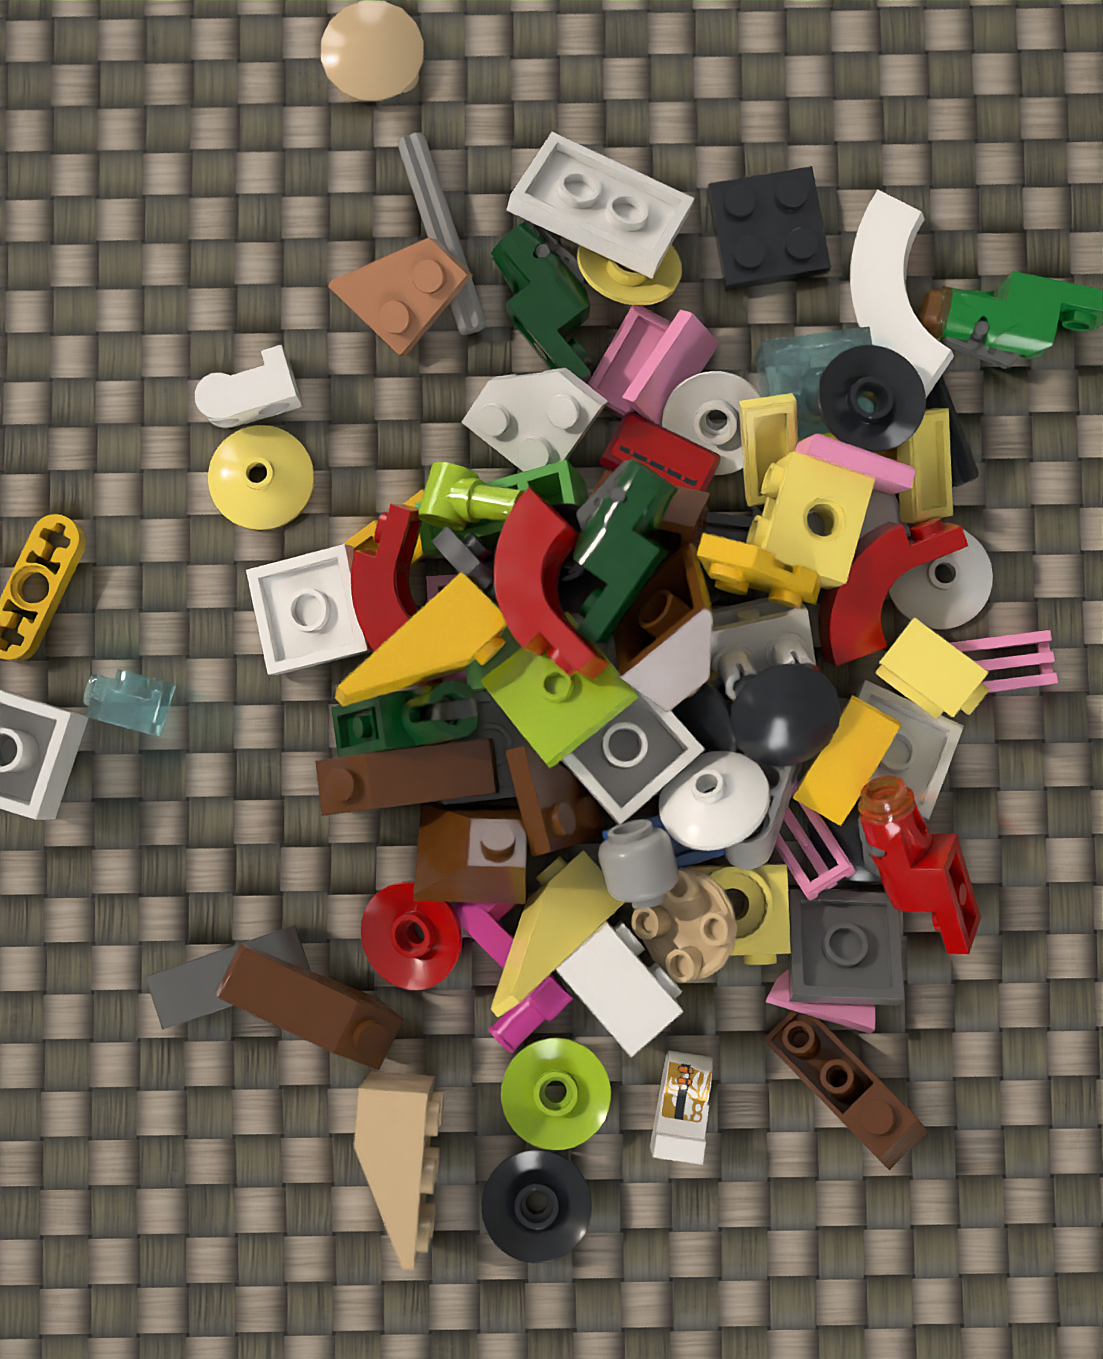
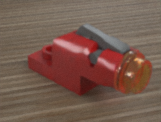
M883 776L871 780L861 789V799L858 804L860 811L858 823L865 870L881 877L885 893L896 910L932 912L933 927L936 931H941L947 954L969 955L981 915L957 833L931 834L930 829L918 810L912 789L905 786L901 778Z

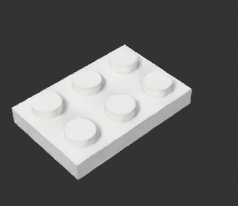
M551 132L510 194L507 211L652 279L687 218L694 198Z

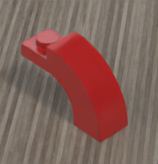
M528 488L510 511L497 544L494 563V584L500 611L514 638L524 649L539 656H542L547 651L548 656L569 676H572L577 671L594 680L610 663L585 637L576 632L577 629L568 620L561 607L558 595V578L562 564L575 546L579 533L544 498Z
M390 504L388 512L384 511L381 514L374 533V541L379 544L377 552L373 550H355L352 561L351 596L353 607L362 633L374 652L420 611L410 591L409 571L423 521L417 517L419 508L406 504ZM443 677L417 684V686L442 683Z
M933 518L910 527L911 536L907 537L903 525L887 522L862 536L858 540L846 584L830 590L824 589L818 623L820 645L824 659L837 667L886 648L887 645L881 627V611L889 589L900 576L910 569L968 547L961 525L947 522L942 523L941 518Z

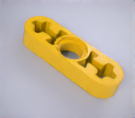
M48 515L35 524L0 597L1 659L21 662L29 659L36 653L84 553L86 536L83 529L76 522L63 515ZM66 527L64 536L70 539V544L67 549L57 547L50 562L60 566L58 572L56 573L46 566L34 563L37 556L48 561L53 551V545L47 541L48 535L51 532L59 534ZM43 574L49 582L48 595L41 602H27L22 593L25 580L31 575ZM14 604L23 610L37 614L34 621L23 617L18 627V633L24 636L21 646L12 644L6 650L8 641L1 637L2 632L5 628L15 629L22 616L11 612Z

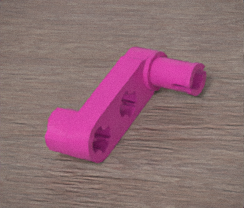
M449 902L459 919L460 925L504 969L514 935L500 921L517 904ZM550 973L519 1004L507 1011L494 1025H491L488 1031L503 1048L513 1054L516 1048L545 1019L551 1022L574 998Z

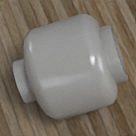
M634 820L610 829L607 833L608 839L601 844L598 852L609 894L617 901L631 902L635 909L651 908L664 902V893L671 890L679 879V869L669 834L661 828L652 827V823L649 820Z

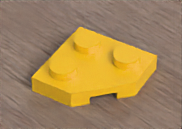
M703 533L697 556L709 577L716 580L715 587L739 595H747L748 588L769 593V601L790 608H800L802 601L816 605L821 588L818 572L802 565H794L793 571L790 573L784 570L785 563L775 559L776 554L768 550Z

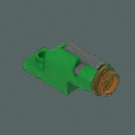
M1012 271L999 287L997 297L994 296L995 291L961 290L942 286L940 291L929 288L925 294L919 315L921 325L936 340L941 341L946 347L965 355L974 356L1001 368H1008L1018 358L1031 359L1042 356L1053 344L1058 320L1062 321L1063 327L1074 331H1092L1094 328L1098 329L1102 326L1103 290Z

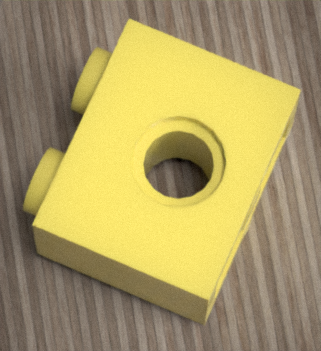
M792 451L777 461V464L772 463L765 474L761 494L767 496L762 516L756 515L750 526L746 544L758 546L776 554L775 559L784 562V570L792 573L794 565H802L818 572L821 588L830 590L846 584L875 479ZM809 511H814L823 518L825 523L823 536H818L809 528L807 523Z
M913 618L879 662L881 665L875 672L879 677L936 719L940 717L943 711L951 717H954L960 709L967 715H970L990 690L989 687L982 683V680L989 673L916 618Z
M765 863L761 867L751 870L740 869L732 864L682 867L706 873L724 891L734 888L738 889L743 895L744 908L735 917L737 931L734 950L730 956L743 955L744 964L767 965L777 963L776 954H791L787 864Z

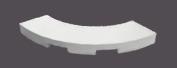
M877 190L865 211L853 246L850 269L853 307L867 344L889 348L906 358L921 377L927 398L954 355L951 349L941 344L921 325L911 308L907 295L905 279H907L908 258L916 234L925 219L921 211Z

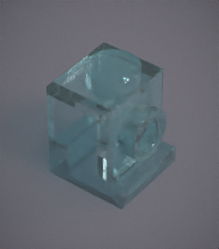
M117 669L115 679L93 674L87 683L84 693V704L89 706L86 717L161 736L176 685L153 678L151 688H147L150 677Z

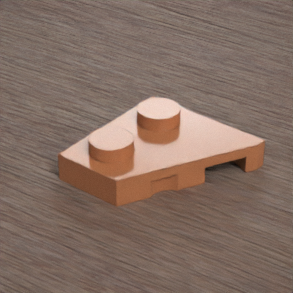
M427 238L335 278L329 283L328 287L397 354L404 356L408 355L472 278L473 274L436 239Z

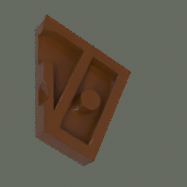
M529 745L505 751L532 856L602 837L600 826L602 814L599 803L572 772L559 764L549 768L534 748Z

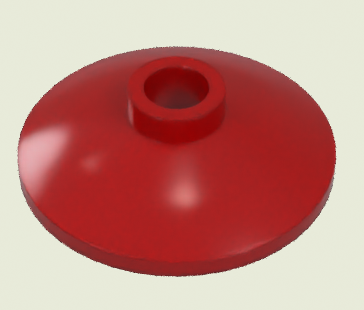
M414 881L397 882L377 892L366 906L361 921L363 949L371 966L387 982L406 990L427 989L446 979L458 963L462 950L460 922L449 902L414 901ZM415 923L422 928L424 940L415 934Z

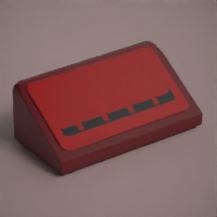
M628 411L623 416L599 463L615 471L624 461H630L633 458L661 475L673 485L706 492L721 461V456L634 412Z

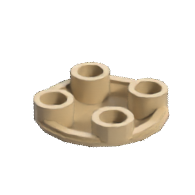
M363 0L343 8L329 21L321 39V61L328 79L337 87L339 94L344 99L349 101H383L402 92L411 91L418 83L419 70L423 64L424 41L417 23L402 8L385 1Z
M690 868L679 869L677 884L671 890L664 893V902L651 908L636 909L631 921L634 933L643 939L652 959L667 972L673 981L679 983L708 978L721 969L734 950L737 931L733 906L723 888L706 873Z

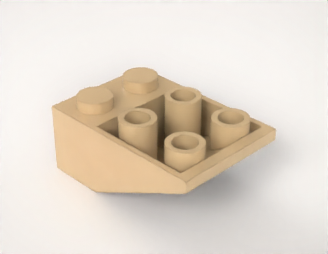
M371 1071L358 1091L354 1148L402 1269L414 1270L419 1252H429L430 1238H433L435 1204L426 1203V1194H433L434 1183L437 1182L440 1148L430 1147L431 1136H438L439 1126L442 1124L444 1092L434 1091L435 1076Z

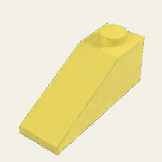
M584 850L568 863L559 856L535 877L542 886L526 900L491 1006V1010L497 1017H500L519 1004L625 903L617 901L609 894L603 872Z

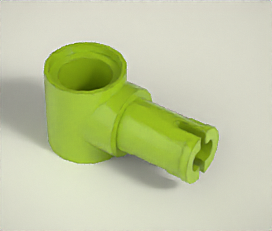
M434 462L431 466L417 517L432 526L441 529L448 526L454 531H464L467 522L476 523L480 519L505 522L524 491L486 486L484 481L479 479V476L472 470L452 463Z

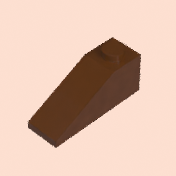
M493 738L365 753L315 761L322 816L499 793Z
M241 943L215 993L219 999L329 1052L377 1070L380 1069L404 1020L375 996Z

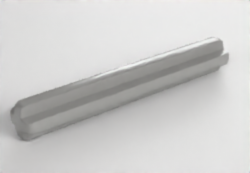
M422 133L404 136L398 141V147L428 238L436 239L469 270L426 138ZM471 278L450 303L458 330L462 335L476 333L486 326L485 317Z

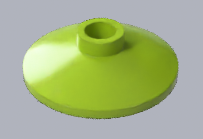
M566 1038L541 1039L523 1048L508 1065L501 1086L502 1108L512 1129L528 1143L547 1150L573 1148L590 1139L604 1123L611 1102L609 1077L600 1059L583 1044ZM552 1081H560L566 1086L567 1091L563 1098L553 1100L547 1096L545 1092L546 1086Z

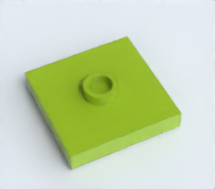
M567 611L565 613L566 617L578 629L579 624ZM592 642L590 643L610 663L594 680L577 671L572 676H569L548 656L547 651L542 656H539L523 647L480 680L485 689L549 768H552L638 699L633 688L620 678V673Z

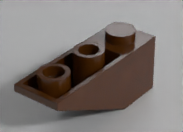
M792 1010L763 1039L888 1170L928 1132L920 1120L818 1018Z

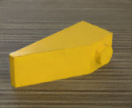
M461 572L337 686L335 699L342 706H346L461 672L475 659L483 666L506 643L500 636L507 626L501 611Z

